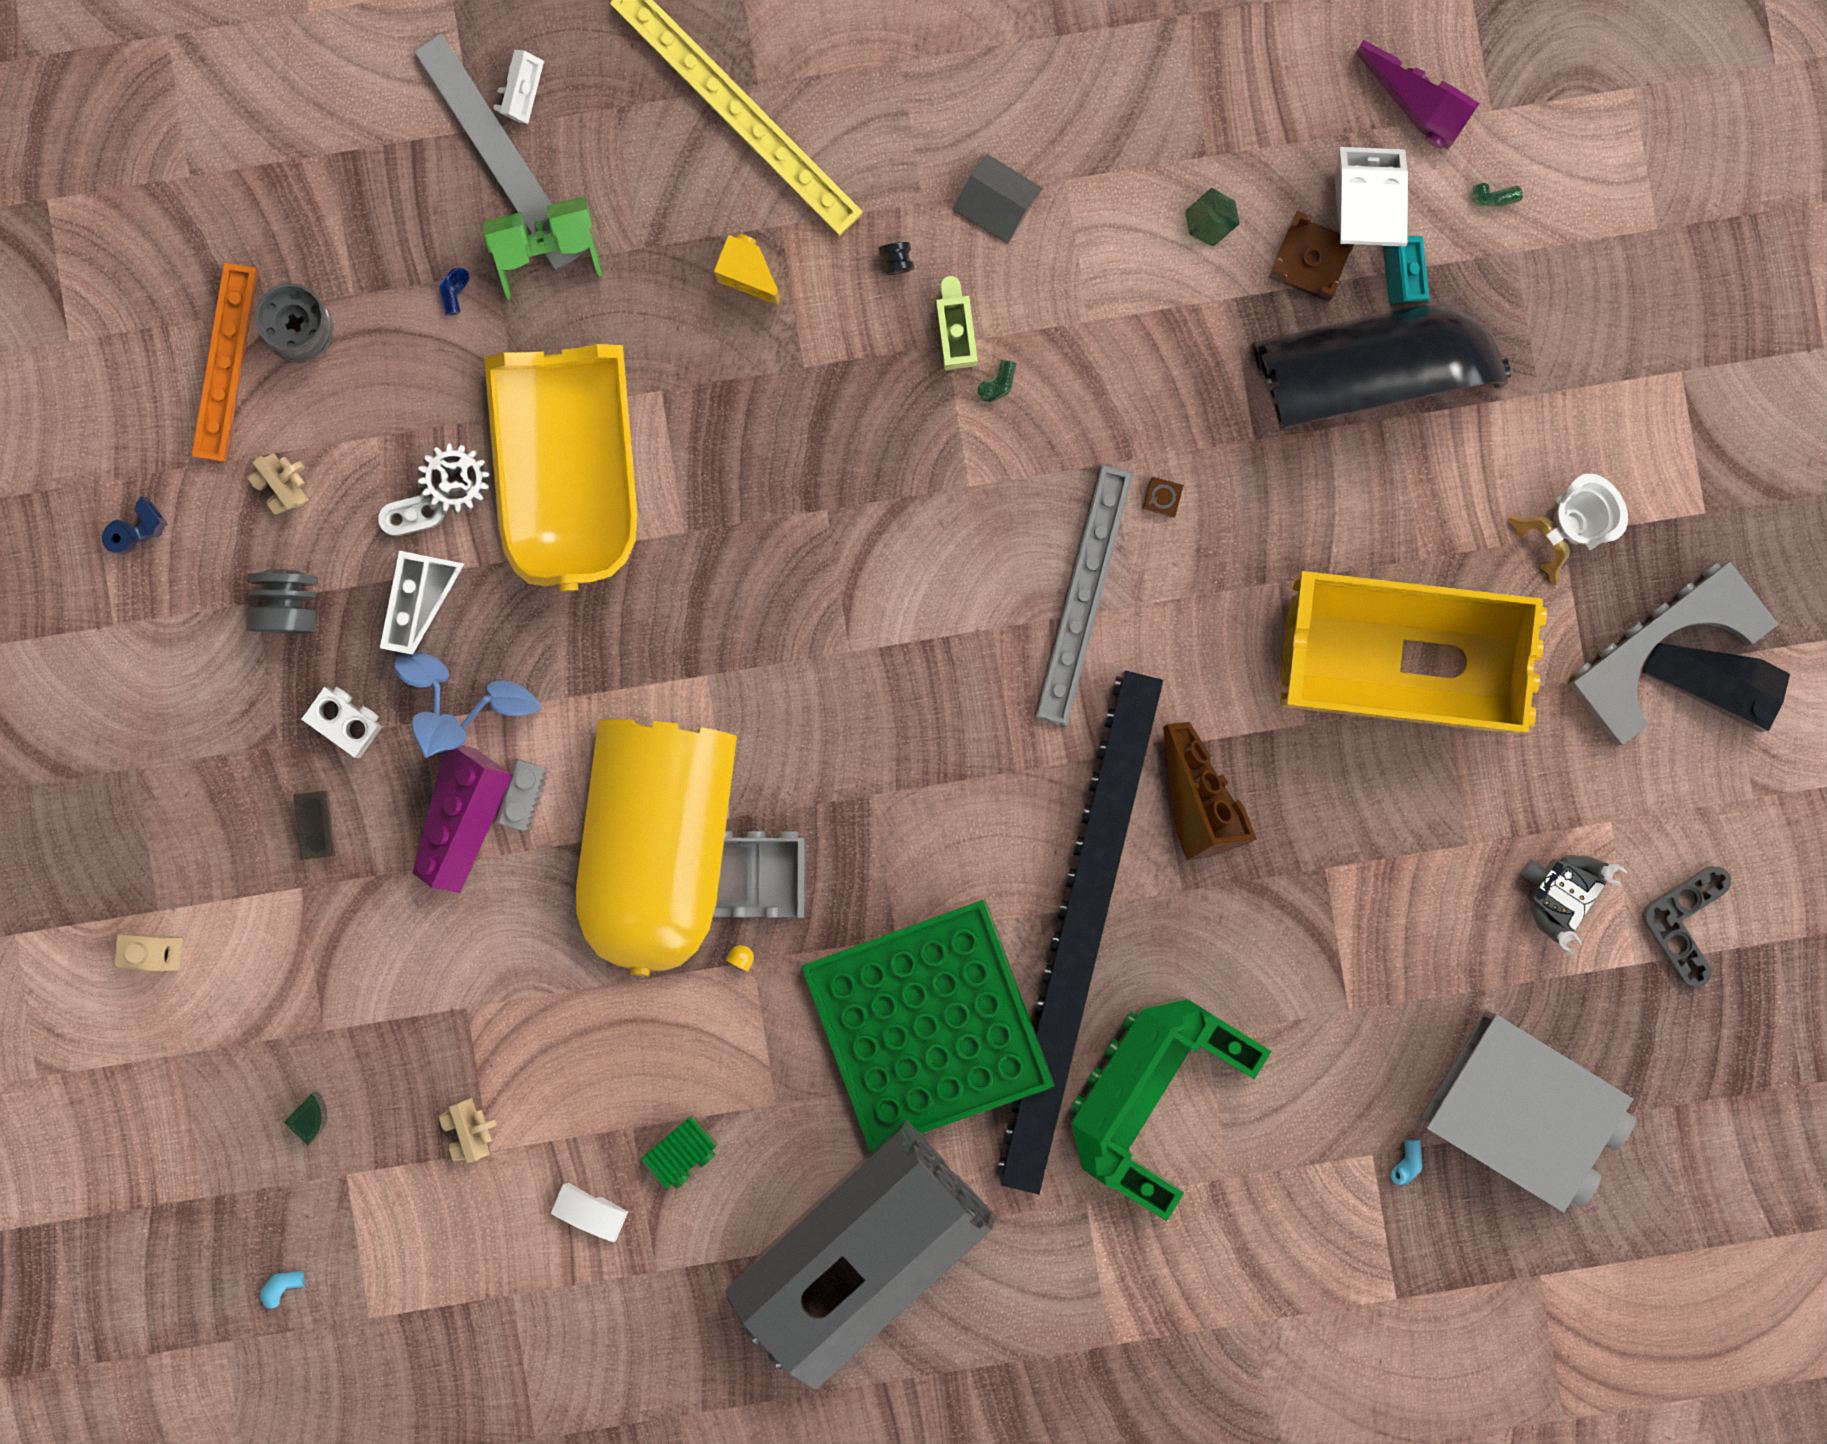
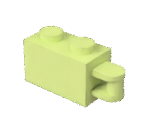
M948 276L941 283L942 299L936 300L944 369L952 370L977 366L978 359L969 296L962 297L960 281L954 276Z

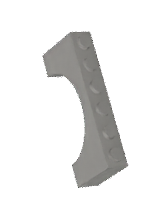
M1715 562L1701 573L1704 579L1695 586L1692 582L1686 584L1675 593L1678 596L1677 600L1669 606L1664 602L1649 613L1652 616L1651 620L1644 625L1640 622L1633 625L1624 632L1626 639L1620 644L1610 643L1598 653L1601 657L1592 665L1586 662L1572 673L1575 678L1568 685L1616 746L1624 745L1648 726L1638 702V679L1647 656L1667 635L1689 625H1709L1731 633L1744 646L1753 645L1779 625L1731 562L1724 563L1721 566L1718 562Z

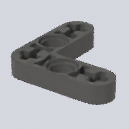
M1710 866L1703 869L1648 904L1643 912V920L1673 969L1684 984L1692 987L1705 985L1711 977V968L1682 923V920L1724 895L1731 886L1730 874L1721 867ZM1711 873L1717 876L1721 875L1722 879L1718 882L1720 888L1709 887L1703 892L1707 897L1704 899L1702 891L1694 883L1698 881L1699 886H1704L1711 881L1709 876ZM1685 889L1692 890L1696 897L1694 905L1690 908L1682 907L1678 901L1679 894ZM1655 908L1660 911L1666 910L1667 914L1663 919L1667 926L1672 927L1674 923L1677 926L1676 929L1667 931L1662 937L1660 932L1666 929L1662 923L1652 921V918L1655 916L1653 911ZM1676 934L1681 935L1686 942L1684 950L1678 954L1673 953L1668 946L1670 938ZM1693 952L1694 956L1688 959L1692 965L1702 967V970L1699 972L1701 978L1698 980L1693 977L1688 978L1687 974L1691 971L1690 967L1684 961L1679 965L1677 960L1683 959Z

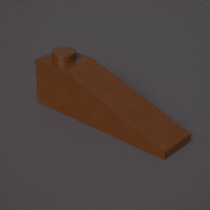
M1190 722L1173 723L1163 726L1175 830L1186 859L1208 858L1257 840L1246 809L1240 800L1234 802L1225 788L1228 781L1223 774L1218 776L1209 763L1211 755Z

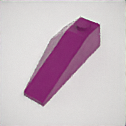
M1365 40L1362 41L1356 51V54L1417 129L1426 135L1425 140L1436 148L1442 149V147L1449 149L1480 103L1444 81H1441L1439 85L1433 84L1425 76V71L1417 67L1415 69L1401 67L1402 62L1396 56Z

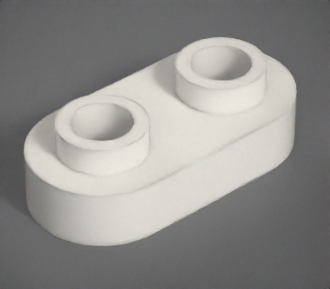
M420 495L389 503L379 513V525L384 532L392 536H402L433 528L439 525L444 518L442 506L438 505L434 508L433 516L426 518L423 515V510L425 507L430 506L431 498L422 500ZM395 514L402 516V523L398 526H394L391 522Z

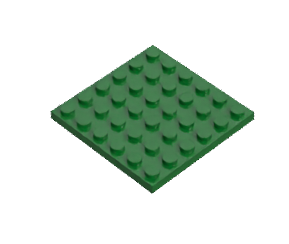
M986 899L801 966L870 1152L906 1119L922 1134L1055 1086Z

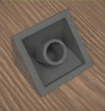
M987 154L970 175L953 210L1009 244L1043 188Z

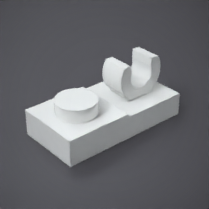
M514 50L509 66L507 86L498 88V93L504 95L502 105H494L493 109L519 123L528 124L544 61L526 51Z

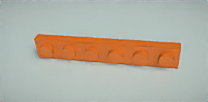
M224 263L191 455L194 458L227 462L259 271L255 267Z

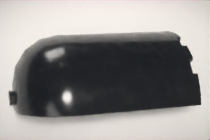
M1419 305L1252 343L1259 375L1264 378L1266 384L1272 382L1274 384V390H1270V396L1275 408L1280 431L1293 429L1296 425L1473 386L1494 384L1495 388H1500L1508 384L1507 378H1511L1508 360L1501 358L1494 339L1485 328L1470 314L1447 305Z

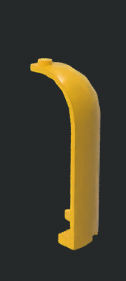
M595 344L564 349L562 354L544 355V351L500 353L484 357L498 526L503 550L511 567L528 584L558 586L559 592L579 590L578 584L611 577L628 560L636 541L638 516L623 345Z
M633 719L598 720L576 884V915L585 940L597 955L617 966L630 969L631 975L649 977L650 971H665L681 966L697 952L710 930L717 901L737 740L736 735L703 727L692 731L678 729L679 723L653 721V726H645L635 723Z

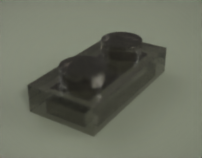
M328 791L293 794L300 859L336 856Z

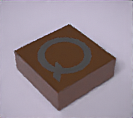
M1151 477L1143 509L1175 518L1184 485Z

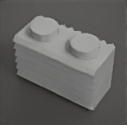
M515 759L511 771L513 777L503 797L496 823L522 831L533 829L530 824L534 823L532 818L536 817L534 812L538 810L537 805L540 804L538 799L542 798L540 793L544 791L542 787L546 785L544 780L548 779L546 776L549 773L548 768Z

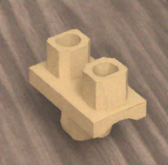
M272 453L266 457L259 456L252 462L255 468L247 479L257 490H262L268 485L273 489L275 494L267 500V505L273 514H281L289 509L303 506L309 501L300 489L305 483L299 476V473L305 468L301 461L291 465L286 457L279 460Z
M472 1098L450 1106L448 1111L439 1115L442 1129L446 1132L456 1128L459 1141L449 1144V1151L453 1161L466 1160L468 1164L490 1155L487 1143L492 1140L488 1129L497 1126L495 1119L485 1121L482 1110L476 1111Z

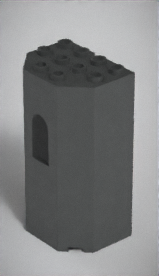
M906 1119L733 1278L725 1290L727 1300L746 1327L745 1332L755 1344L761 1343L767 1349L771 1362L777 1368H784L790 1375L816 1390L992 1230L997 1216L963 1179L947 1166L945 1160ZM843 1256L865 1281L829 1314L822 1317L808 1314L801 1302L803 1292Z

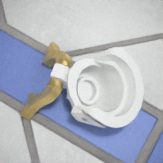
M1583 474L1579 476L1566 491L1554 499L1558 504L1553 519L1556 522V528L1550 519L1543 516L1523 518L1513 514L1508 518V522L1517 529L1520 538L1528 535L1530 529H1537L1543 533L1554 549L1555 559L1547 560L1540 565V568L1548 573L1552 585H1556L1561 581V567L1570 554L1569 546L1564 542V538L1574 545L1586 544L1588 549L1592 550L1601 543L1618 539L1627 528L1628 512L1621 494L1612 483L1599 475Z

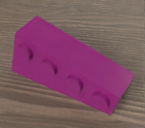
M462 745L443 752L413 869L415 876L431 888L457 893L461 892L513 774L473 747Z

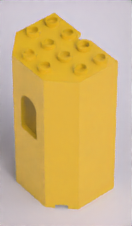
M1302 571L1295 575L1293 591H1298V593L1292 596L1288 606L1280 674V685L1287 688V693L1281 692L1280 707L1512 734L1528 733L1529 727L1534 726L1536 707H1531L1533 693L1537 694L1540 683V675L1534 673L1535 660H1541L1543 640H1539L1540 627H1545L1547 619V607H1542L1543 599ZM1406 640L1455 646L1465 655V669L1455 678L1402 673L1400 669L1403 642Z

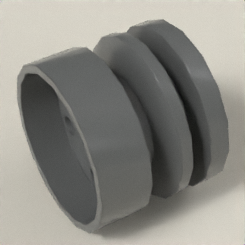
M285 283L274 286L263 295L257 305L255 321L259 334L277 356L288 362L304 363L314 360L326 351L332 341L334 326L330 313L314 291L302 284ZM297 321L300 322L302 329L299 332L294 330V323Z
M269 569L260 573L248 574L247 583L262 585V590H248L247 596L261 599L262 606L247 609L246 631L294 634L316 633L317 611L303 608L302 601L317 598L318 593L303 591V586L318 585L317 576L307 575L297 570Z

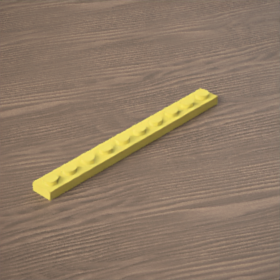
M612 0L610 2V5L839 237L863 214V211L653 0Z

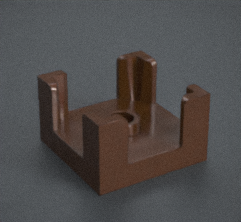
M1296 211L1269 278L1330 302L1335 295L1340 282L1339 278L1354 244H1340V233L1310 222L1312 216Z

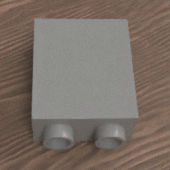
M1485 1011L1417 1123L1565 1213L1571 1202L1582 1208L1592 1198L1602 1178V1174L1592 1168L1605 1145L1614 1151L1622 1147L1635 1126L1636 1117L1627 1112L1633 1101L1632 1097L1499 1015Z

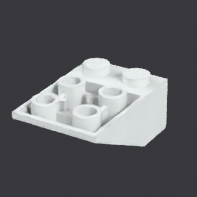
M1340 147L1334 175L1340 244L1407 246L1408 170L1405 149Z

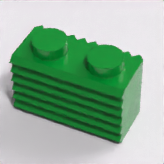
M692 1114L640 1160L665 1190L671 1185L677 1189L691 1177L688 1171L698 1163L702 1168L716 1156L713 1149L718 1144Z

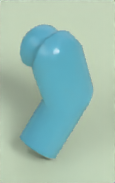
M1420 1139L1404 1140L1405 1158L1390 1173L1393 1183L1402 1186L1407 1185L1421 1172L1423 1165Z
M294 1271L272 1275L260 1290V1300L264 1307L268 1309L277 1307L280 1304V1296L285 1289L304 1287V1272Z

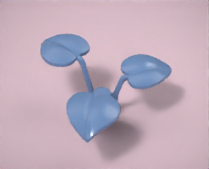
M414 652L413 655L401 653L394 657V669L400 679L415 687H428L431 685L434 689L433 713L421 712L416 714L412 720V731L415 741L425 758L435 753L443 754L446 750L462 746L466 740L465 728L487 703L491 704V708L495 712L510 716L531 714L540 711L542 708L539 701L523 686L506 680L494 681L489 683L486 688L488 696H484L461 725H459L458 720L454 716L449 714L440 715V684L438 682L448 680L449 671L439 659L425 653Z

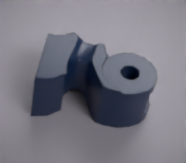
M141 496L136 502L134 511L140 517V524L138 526L117 519L106 526L102 534V543L108 551L127 554L135 548L137 541L146 542L151 538L161 536L162 530L168 523L149 498Z

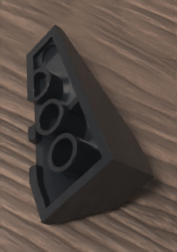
M1658 643L1655 646L1643 670V673L1758 732L1770 730L1784 702L1790 673L1759 658Z

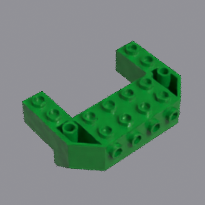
M1185 997L1141 1006L1135 1013L1130 1010L1120 1026L1124 1029L1118 1041L1114 1038L1111 1040L1103 1053V1056L1107 1057L1101 1069L1095 1067L1086 1081V1084L1090 1087L1083 1097L1079 1094L1077 1095L1068 1110L1072 1114L1070 1123L1081 1168L1111 1189H1116L1165 1221L1171 1216L1184 1192L1178 1186L1131 1158L1133 1154L1129 1148L1191 1049L1197 1052L1201 1046L1255 1080L1272 1052Z

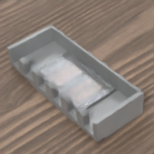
M725 831L717 901L713 917L804 918L806 838H798V832H779V838H766V831H746V838H733V831Z

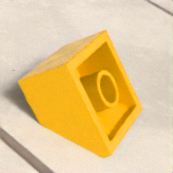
M738 233L737 237L728 235L714 270L717 282L778 306L781 300L760 247L755 245L756 240Z

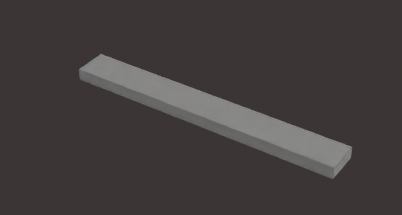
M442 33L416 49L414 52L518 213H523L525 223L531 233H537L535 222L542 220L544 231L551 230L547 219L546 207L552 203ZM559 249L545 254L555 270L558 271L584 253L582 251L574 254H562Z
M1101 465L1035 716L1036 719L1063 726L1068 725L1131 485L1132 472Z

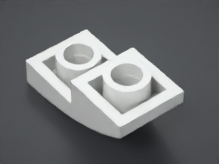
M566 1183L561 1187L551 1214L581 1230L615 1242L628 1211L603 1197L595 1198L574 1185Z

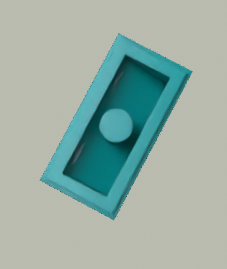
M1407 236V246H1383L1389 304L1399 305L1430 301L1423 236Z

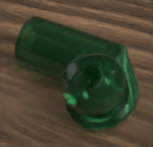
M1481 183L1472 188V193L1475 197L1473 200L1479 206L1501 207L1520 202L1523 198L1522 190L1518 185L1490 192V187L1487 183Z
M1001 360L998 377L979 384L977 393L983 401L995 402L1010 393L1017 363Z

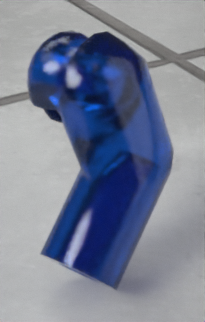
M464 268L452 269L440 283L439 291L445 316L461 313L458 295L470 279L468 271Z

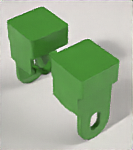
M586 196L548 205L546 207L547 219L551 230L544 231L542 220L535 222L537 233L528 235L522 212L483 222V236L488 253H493L508 301H510V283L506 270L516 269L526 263H530L529 257L559 249L562 254H574L590 248L596 273L603 277L600 259L591 231L593 226L592 216Z

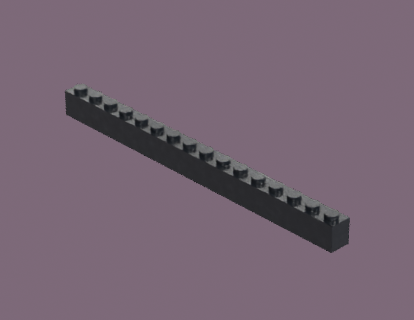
M1126 670L1123 672L1122 677L1116 676L1112 695L1117 696L1114 709L1108 708L1104 727L1110 729L1107 741L1101 740L1096 759L1102 760L1099 773H1092L1088 791L1094 792L1091 805L1085 804L1081 823L1086 824L1083 837L1077 836L1073 855L1079 857L1076 869L1070 868L1065 887L1071 888L1068 901H1061L1058 919L1063 920L1060 933L1054 932L1050 951L1055 952L1052 965L1046 964L1042 983L1048 985L1045 997H1038L1034 1015L1040 1016L1038 1027L1034 1031L1055 1086L1013 1101L1011 1111L1016 1112L1014 1125H1007L1003 1144L1009 1145L1006 1158L1000 1156L995 1175L1001 1177V1186L1040 1195L1163 679Z

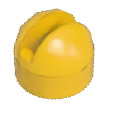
M738 945L731 949L725 960L749 972L754 961V955L749 947Z

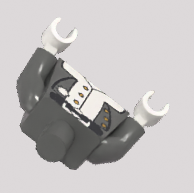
M1565 855L1560 860L1552 859L1546 868L1530 859L1520 875L1534 884V887L1528 894V898L1532 901L1530 910L1538 928L1553 941L1560 943L1566 954L1572 955L1573 952L1566 945L1571 940H1575L1582 945L1581 940L1574 931L1607 883L1602 878H1605L1614 886H1621L1620 882L1613 880V874L1619 870L1627 873V871L1618 864L1609 865L1587 855Z

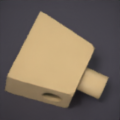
M120 932L117 934L114 967L157 972L180 970L183 937ZM166 948H167V949H168V957H167V960H166V962H165L164 956H165V951H166Z

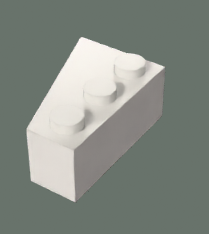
M399 551L380 649L413 655L462 570L463 563Z

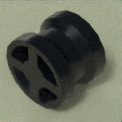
M910 242L891 243L878 248L879 255L884 260L882 266L883 275H896L914 270V263L909 259V252L911 251Z

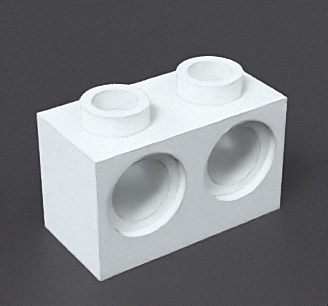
M336 686L332 690L324 687L302 717V720L354 758H361L383 727L376 722L379 716L364 705L361 709L355 707L350 703L353 697ZM333 701L338 706V715L334 719L328 720L323 710L328 702ZM360 720L365 725V733L361 738L355 739L350 733V727L352 723Z

